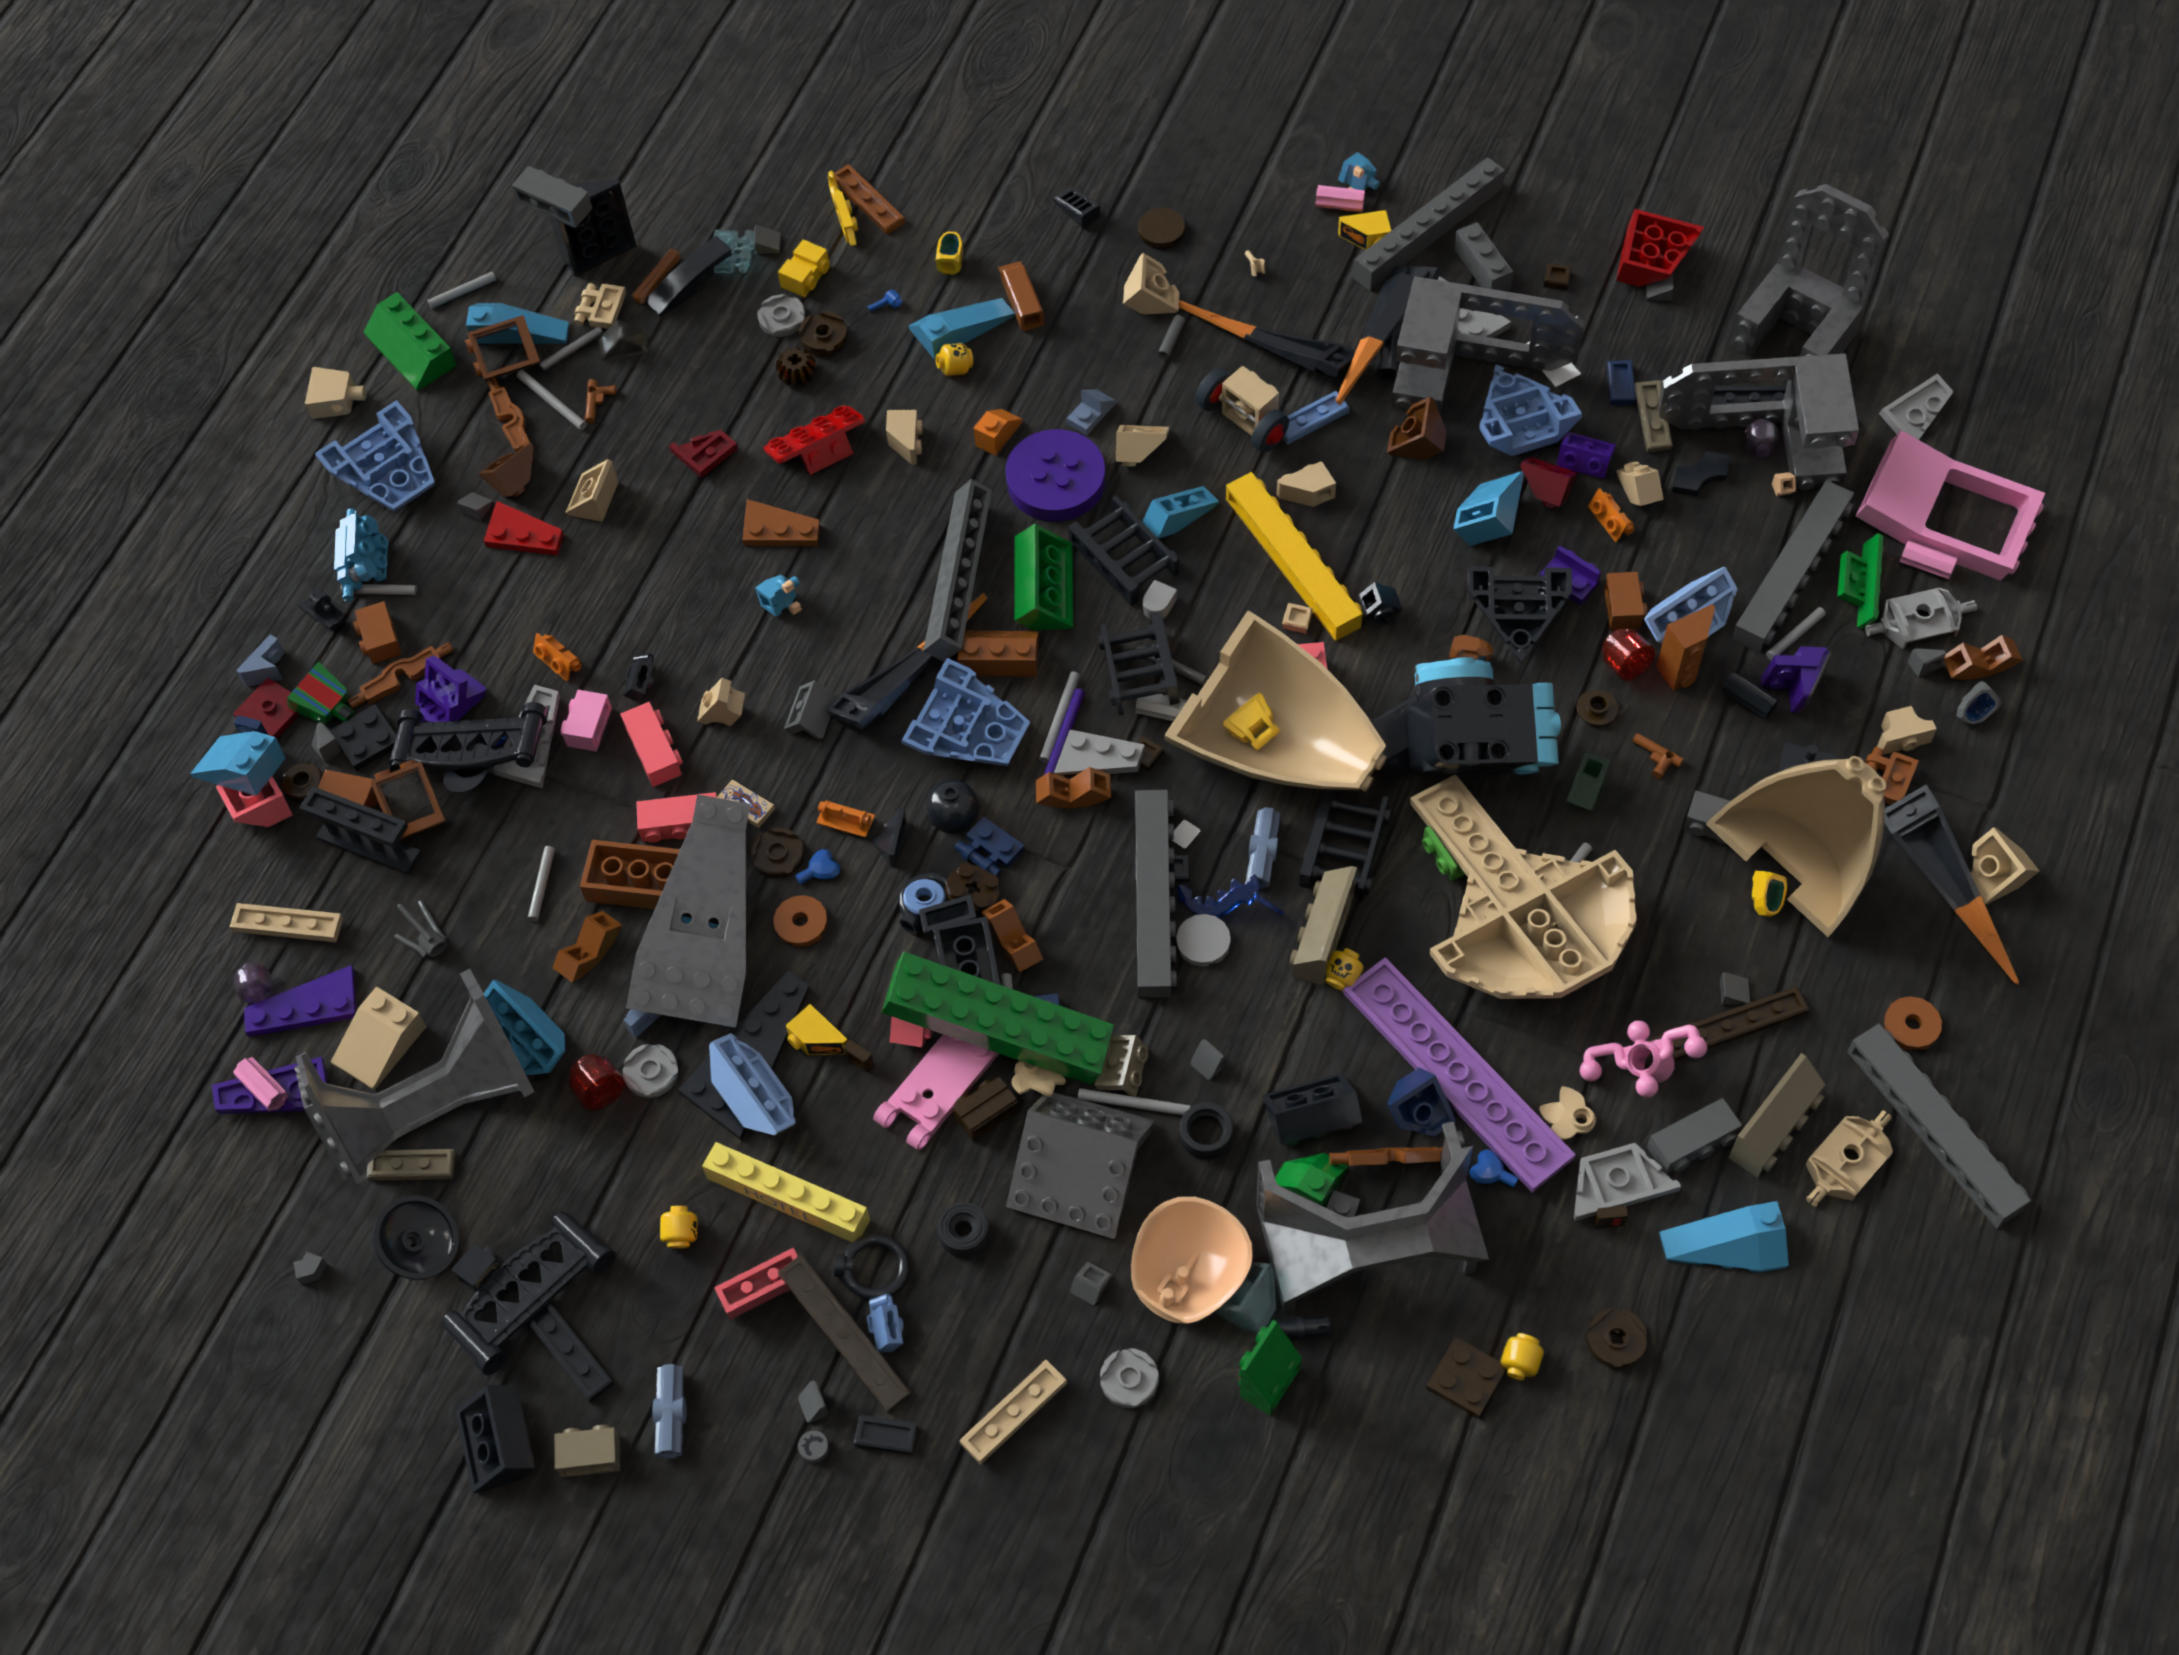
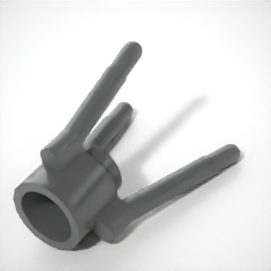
M419 900L418 905L433 931L430 929L426 930L402 904H398V909L421 934L418 937L419 945L399 934H395V939L418 951L424 958L428 955L430 957L439 955L447 945V937L438 928L424 902Z

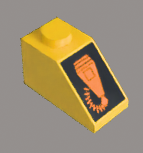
M1386 210L1339 217V237L1364 250L1370 248L1391 231Z
M811 1004L785 1025L788 1033L787 1040L796 1050L801 1048L807 1055L845 1054L844 1046L848 1042L847 1038Z

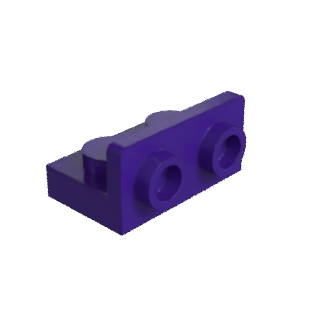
M1567 432L1561 444L1557 466L1604 478L1616 444Z
M1562 546L1556 549L1555 557L1546 566L1548 568H1572V594L1569 596V599L1580 606L1599 585L1601 571L1594 564L1587 563L1573 551L1567 550ZM1545 568L1543 569V571L1540 573L1539 576H1543V575H1544Z

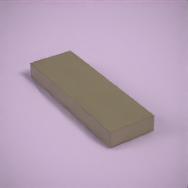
M1660 380L1637 382L1635 384L1647 452L1671 450L1673 447L1669 423L1659 418L1658 414L1662 388Z
M454 1149L383 1150L368 1164L367 1178L368 1180L453 1179L456 1153Z

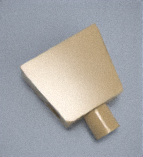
M312 367L305 405L311 419L347 415L351 412L353 400H366L365 386H355L350 373Z

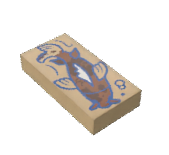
M731 780L717 797L751 804L748 822L757 828L775 810L772 803L734 780Z

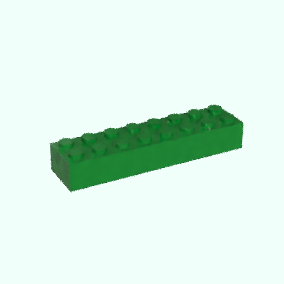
M903 952L896 963L881 1012L1092 1085L1101 1075L1114 1025L907 952Z

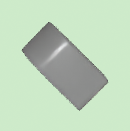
M1154 580L1143 598V612L1145 616L1152 620L1151 614L1161 612L1162 619L1165 618L1177 600V590Z

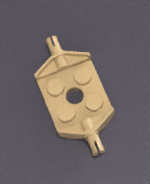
M1881 1111L1874 1121H1867L1859 1116H1845L1811 1155L1806 1163V1167L1816 1188L1806 1198L1809 1204L1813 1200L1811 1205L1817 1206L1825 1195L1853 1201L1858 1192L1882 1164L1890 1158L1893 1150L1889 1139L1883 1133V1128L1892 1119L1889 1114L1885 1117L1887 1112ZM1844 1150H1855L1859 1158L1857 1160L1846 1158Z

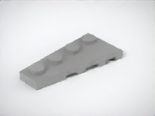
M534 685L526 703H541L549 711L547 722L542 726L535 759L531 766L524 768L518 766L515 761L495 765L492 769L494 775L539 788L543 787L560 699L558 691ZM509 737L503 749H509L512 746Z

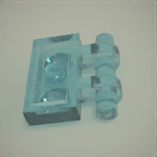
M715 230L713 238L718 236L729 246L732 256L715 266L714 272L732 273L733 266H738L740 272H747L748 266L751 265L752 261L751 250L755 245L754 232L746 230L745 235L739 238L738 231ZM737 250H742L741 253L736 255Z

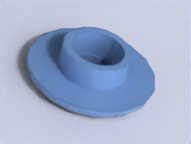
M928 879L917 880L911 883L903 894L904 905L907 909L919 915V909L940 904L946 900L945 890L942 886ZM922 895L931 897L930 900L924 902L918 900Z

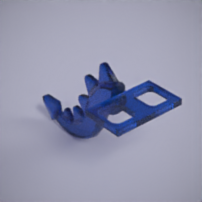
M1252 874L1244 885L1237 879H1232L1229 892L1219 889L1217 891L1218 901L1216 902L1212 896H1207L1205 904H1202L1201 896L1192 898L1193 891L1184 885L1178 886L1179 902H1185L1186 906L1197 915L1207 914L1221 917L1241 903L1252 905L1255 899L1277 913H1284L1283 910L1258 895L1261 887L1255 874Z

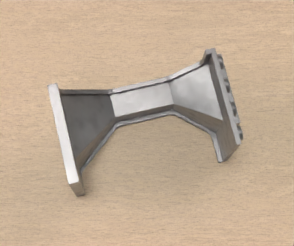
M470 969L460 973L469 990L470 999L442 1059L415 1075L379 1093L372 1094L327 1084L320 1078L307 1052L296 1056L298 1066L294 1067L297 1073L296 1077L299 1081V1090L304 1109L344 1181L353 1177L358 1184L368 1179L365 1167L393 1141L460 1105L515 1091H521L524 1097L534 1093L524 1070Z
M1454 1122L1442 1124L1445 1141L1440 1163L1441 1176L1425 1199L1417 1204L1360 1216L1344 1217L1282 1188L1275 1180L1270 1160L1258 1162L1257 1210L1283 1313L1295 1310V1302L1300 1298L1357 1271L1432 1256L1463 1260V1272L1465 1275L1476 1272L1478 1262L1489 1260L1466 1182L1473 1146L1465 1148L1462 1132L1456 1131Z

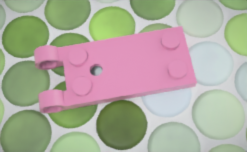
M943 1034L890 1099L878 1107L873 1120L884 1128H888L894 1122L897 1115L902 1112L918 1123L909 1133L906 1142L916 1150H922L951 1114L956 1100L970 1091L999 1053ZM926 1091H931L933 1097L926 1099L923 1097V1094Z

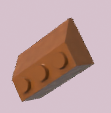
M1713 604L1667 625L1656 668L1673 691L1680 687L1686 688L1696 680L1715 611Z
M965 630L962 649L958 651V663L973 670L976 676L1037 677L1039 631Z

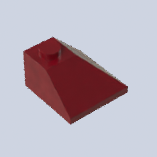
M1529 457L1522 461L1520 466L1535 498L1542 500L1541 504L1550 508L1560 507L1565 503L1578 472L1534 457Z

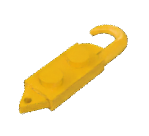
M829 171V188L846 242L850 246L857 245L854 231H858L855 217H850V214H852L850 201L844 199L842 191L838 188L834 172Z

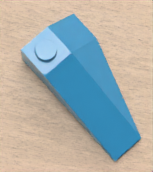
M1003 298L930 314L909 325V329L935 360L936 354H939L943 345L964 344L1015 317V313Z
M477 303L469 306L466 327L468 332L524 315L534 344H567L569 322L502 303ZM517 327L476 339L478 344H522Z
M1777 1201L1747 1206L1659 1232L1666 1261L1702 1265L1703 1263L1720 1265L1722 1268L1732 1269V1267L1758 1273L1788 1268L1789 1266L1786 1228Z

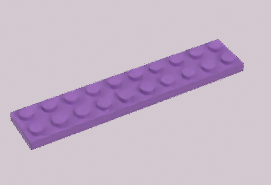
M1386 957L1357 978L1352 986L1344 988L1343 994L1415 1070L1420 1067L1436 1075L1449 1106L1499 1156L1502 1162L1532 1193L1574 1160L1576 1154Z

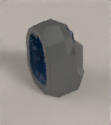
M1981 681L1962 698V702L1957 709V717L1965 723H1980L1994 713L2002 702L1996 693L1986 683Z

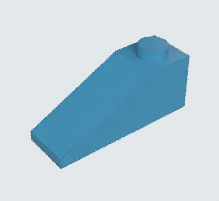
M1204 486L1152 500L1142 523L1159 539L1177 533L1216 507L1219 501Z

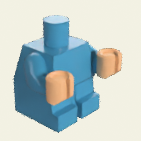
M1357 152L1344 161L1338 180L1349 184L1351 187L1348 189L1366 190L1368 187L1376 190L1380 182L1374 178L1377 170L1367 158Z
M779 575L767 579L755 587L761 606L776 617L782 613L781 610L784 608L789 609L792 614H796L802 609L799 602L795 601L793 603V600L796 598L794 589L800 585V581L795 576L788 580L786 577Z

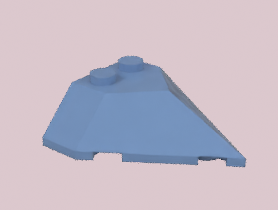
M1496 365L1484 407L1483 418L1480 422V431L1490 446L1514 456L1557 443L1582 418V412L1572 397L1565 394L1562 396L1550 392L1549 387L1517 373L1515 376L1504 372L1503 367Z

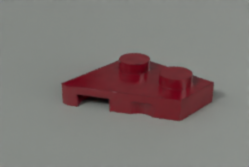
M717 430L705 436L693 437L691 442L677 446L676 443H672L669 445L672 454L702 478L734 453L738 446L722 430Z

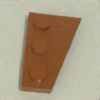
M747 499L743 531L744 546H818L820 533L819 519Z

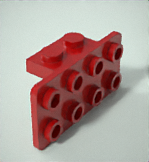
M842 405L835 408L833 413L827 416L816 417L810 424L792 429L790 434L782 438L776 437L771 439L763 449L777 463H783L800 455L807 473L811 475L853 454L845 432L864 423L865 419L850 406Z

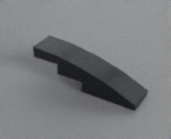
M715 236L680 263L645 300V303L659 317L663 316L696 294V286L715 274V266L732 256L731 248L718 236Z

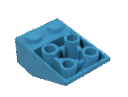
M1521 471L1480 484L1457 509L1453 529L1470 546L1513 533L1524 473Z

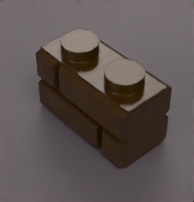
M1000 1077L993 1081L992 1079L985 1080L979 1085L976 1092L970 1096L968 1094L962 1095L956 1100L955 1106L952 1107L955 1119L964 1128L972 1141L1019 1111L1016 1097Z

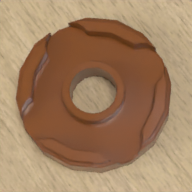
M804 895L794 896L782 902L776 909L773 918L775 932L780 940L784 943L792 944L794 947H806L816 943L821 939L828 926L827 913L821 902L813 897ZM799 917L808 919L807 923L803 926L793 924Z
M1909 996L1899 998L1890 1005L1884 1016L1885 1030H1888L1894 1036L1895 1042L1899 1047L1911 1051L1913 1049L1924 1050L1933 1045L1942 1029V1020L1939 1012L1931 1003L1921 998ZM1905 1020H1916L1919 1023L1920 1028H1909L1906 1025Z

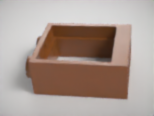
M524 315L468 332L469 339L465 340L469 353H475L477 362L473 364L477 376H483L484 381L540 363ZM517 327L528 360L488 372L476 339Z
M415 759L400 764L401 769L391 773L390 769L381 771L374 775L376 779L370 781L383 813L393 816L381 786L414 773H419L435 813L408 823V828L401 839L446 822L423 763L421 761L416 763Z

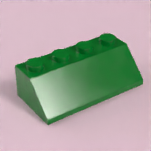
M398 292L377 304L364 330V335L416 391H419L457 366L451 348Z
M1033 524L1015 536V621L1032 630L1071 629L1073 627L1072 543L1037 524Z

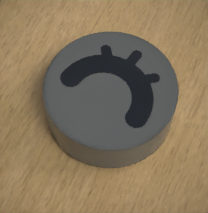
M809 1431L800 1438L798 1449L805 1461L817 1463L827 1456L829 1444L825 1435L821 1432Z

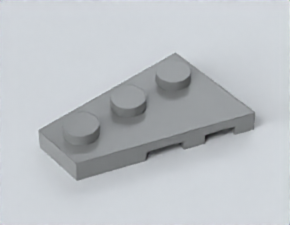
M1936 374L1884 407L1879 415L1896 434L1902 430L1919 440L1950 398L1953 390Z

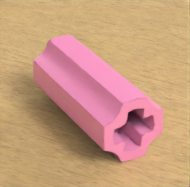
M1318 185L1315 207L1362 212L1365 190Z
M1908 540L1899 562L1949 579L1958 558Z
M253 1057L244 1058L237 1064L236 1069L233 1071L234 1075L268 1111L277 1110L284 1105L285 1100L288 1098V1093Z

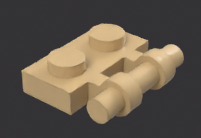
M589 283L587 288L582 291L580 306H577L574 312V324L582 326L584 321L589 318L588 321L591 327L613 330L626 295L625 287L602 284L600 290L597 291V287Z

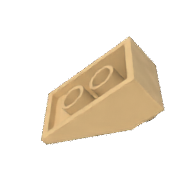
M376 986L358 1008L331 1063L375 1090L427 1026L419 1012Z

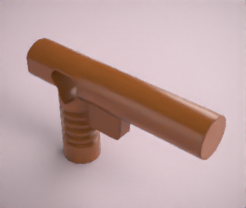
M588 380L586 423L592 424L595 422L596 404L603 403L605 395H617L616 385L597 387L596 380Z
M1639 733L1633 738V743L1652 753L1650 760L1658 764L1652 772L1655 778L1660 779L1671 764L1677 767L1681 766L1684 758Z

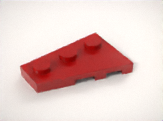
M497 501L484 538V544L486 547L558 556L564 534L560 528Z

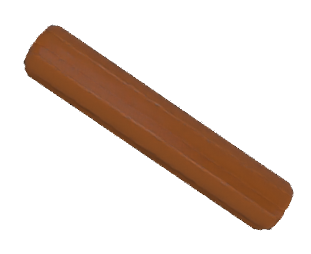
M669 249L632 294L635 302L643 304L680 259V253L677 250Z

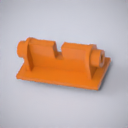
M1599 488L1590 501L1588 508L1613 540L1617 542L1623 533L1629 535L1634 531V523L1624 513H1619L1620 507L1613 500L1612 495L1603 492Z
M536 633L533 653L566 682L569 681L570 672L580 670L582 666L580 659L569 650L563 652L565 647L552 635L548 636L546 634L541 636L539 633Z
M826 800L819 803L818 811L821 813L816 824L866 838L875 815Z

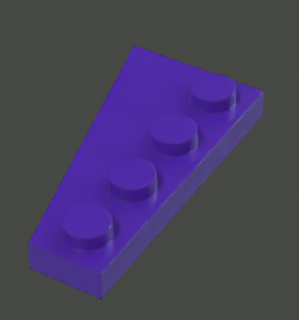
M347 966L245 1007V1033L248 1037L354 1018L357 1012L353 966Z
M323 1058L311 1059L320 1078L328 1084ZM298 1063L267 1071L288 1093V1098L279 1109L268 1111L238 1079H233L212 1085L216 1112L218 1114L305 1111L299 1090V1081L296 1077L297 1073L294 1067L298 1066Z

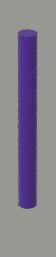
M1075 689L1044 775L1048 772L1054 773L1069 730H1072L1085 694L1082 689Z

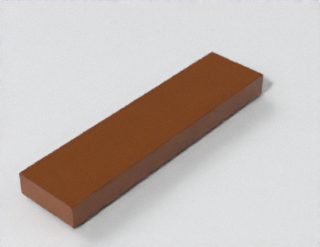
M849 164L834 173L838 188L886 235L905 224V217Z

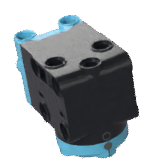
M1471 657L1416 665V699L1409 702L1406 707L1410 768L1415 774L1421 776L1499 773L1532 774L1539 772V766L1559 764L1557 739L1554 738L1560 733L1561 721L1559 714L1552 710L1555 708L1552 683L1494 685L1491 663Z

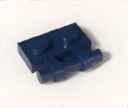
M984 816L966 834L967 840L971 844L966 845L964 842L958 841L954 847L956 851L961 853V857L967 862L972 861L977 866L982 867L985 871L988 870L997 877L1002 872L997 867L999 863L1008 869L1025 851L1022 843ZM980 850L984 851L990 857L984 858L982 855L979 854Z

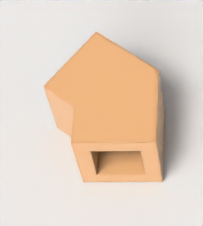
M1787 472L1774 475L1772 486L1776 496L1788 495L1796 491L1795 476L1792 473Z

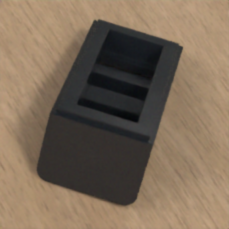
M1069 187L1053 197V202L1081 228L1100 217V206L1073 187Z

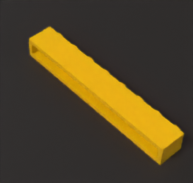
M1250 472L1227 484V502L1308 607L1313 608V613L1332 638L1337 641L1360 629L1363 616L1360 605L1351 600L1346 587L1343 584L1340 585L1335 579L1332 569L1328 566L1326 567L1321 561L1317 550L1312 549L1308 545L1303 532L1297 531L1291 517L1287 513H1283L1277 499L1274 496L1271 497L1266 491L1263 481L1257 479Z

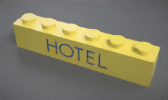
M715 1142L702 1165L708 1180L850 1242H854L862 1237L870 1222L867 1207Z

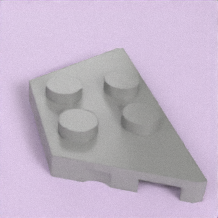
M1636 1143L1583 1157L1579 1164L1574 1219L1577 1221L1595 1216L1598 1208L1629 1206L1678 1192L1681 1185L1676 1179L1673 1181L1661 1170L1662 1167L1655 1160L1648 1158L1645 1151Z

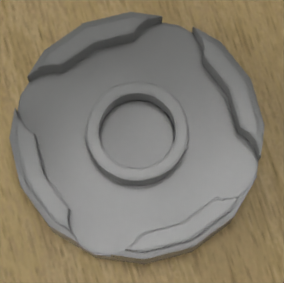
M784 294L766 299L761 304L762 307L760 310L758 309L757 313L759 324L763 331L778 337L792 335L799 331L802 321L806 318L804 306L800 300Z
M1201 914L1194 915L1182 923L1177 932L1176 942L1180 955L1184 960L1192 965L1205 967L1223 960L1228 954L1231 938L1229 929L1223 921L1216 916Z
M650 1044L641 1045L632 1050L623 1064V1079L629 1090L637 1096L646 1098L658 1097L668 1092L676 1083L679 1074L678 1062L672 1051L659 1044L657 1046H650Z
M1137 1349L1119 1350L1112 1353L1105 1360L1100 1371L1101 1387L1105 1396L1113 1404L1123 1408H1136L1146 1404L1155 1395L1158 1388V1370L1154 1360L1145 1352Z

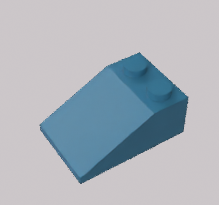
M256 731L220 736L190 774L193 778L257 796L286 758L276 737Z

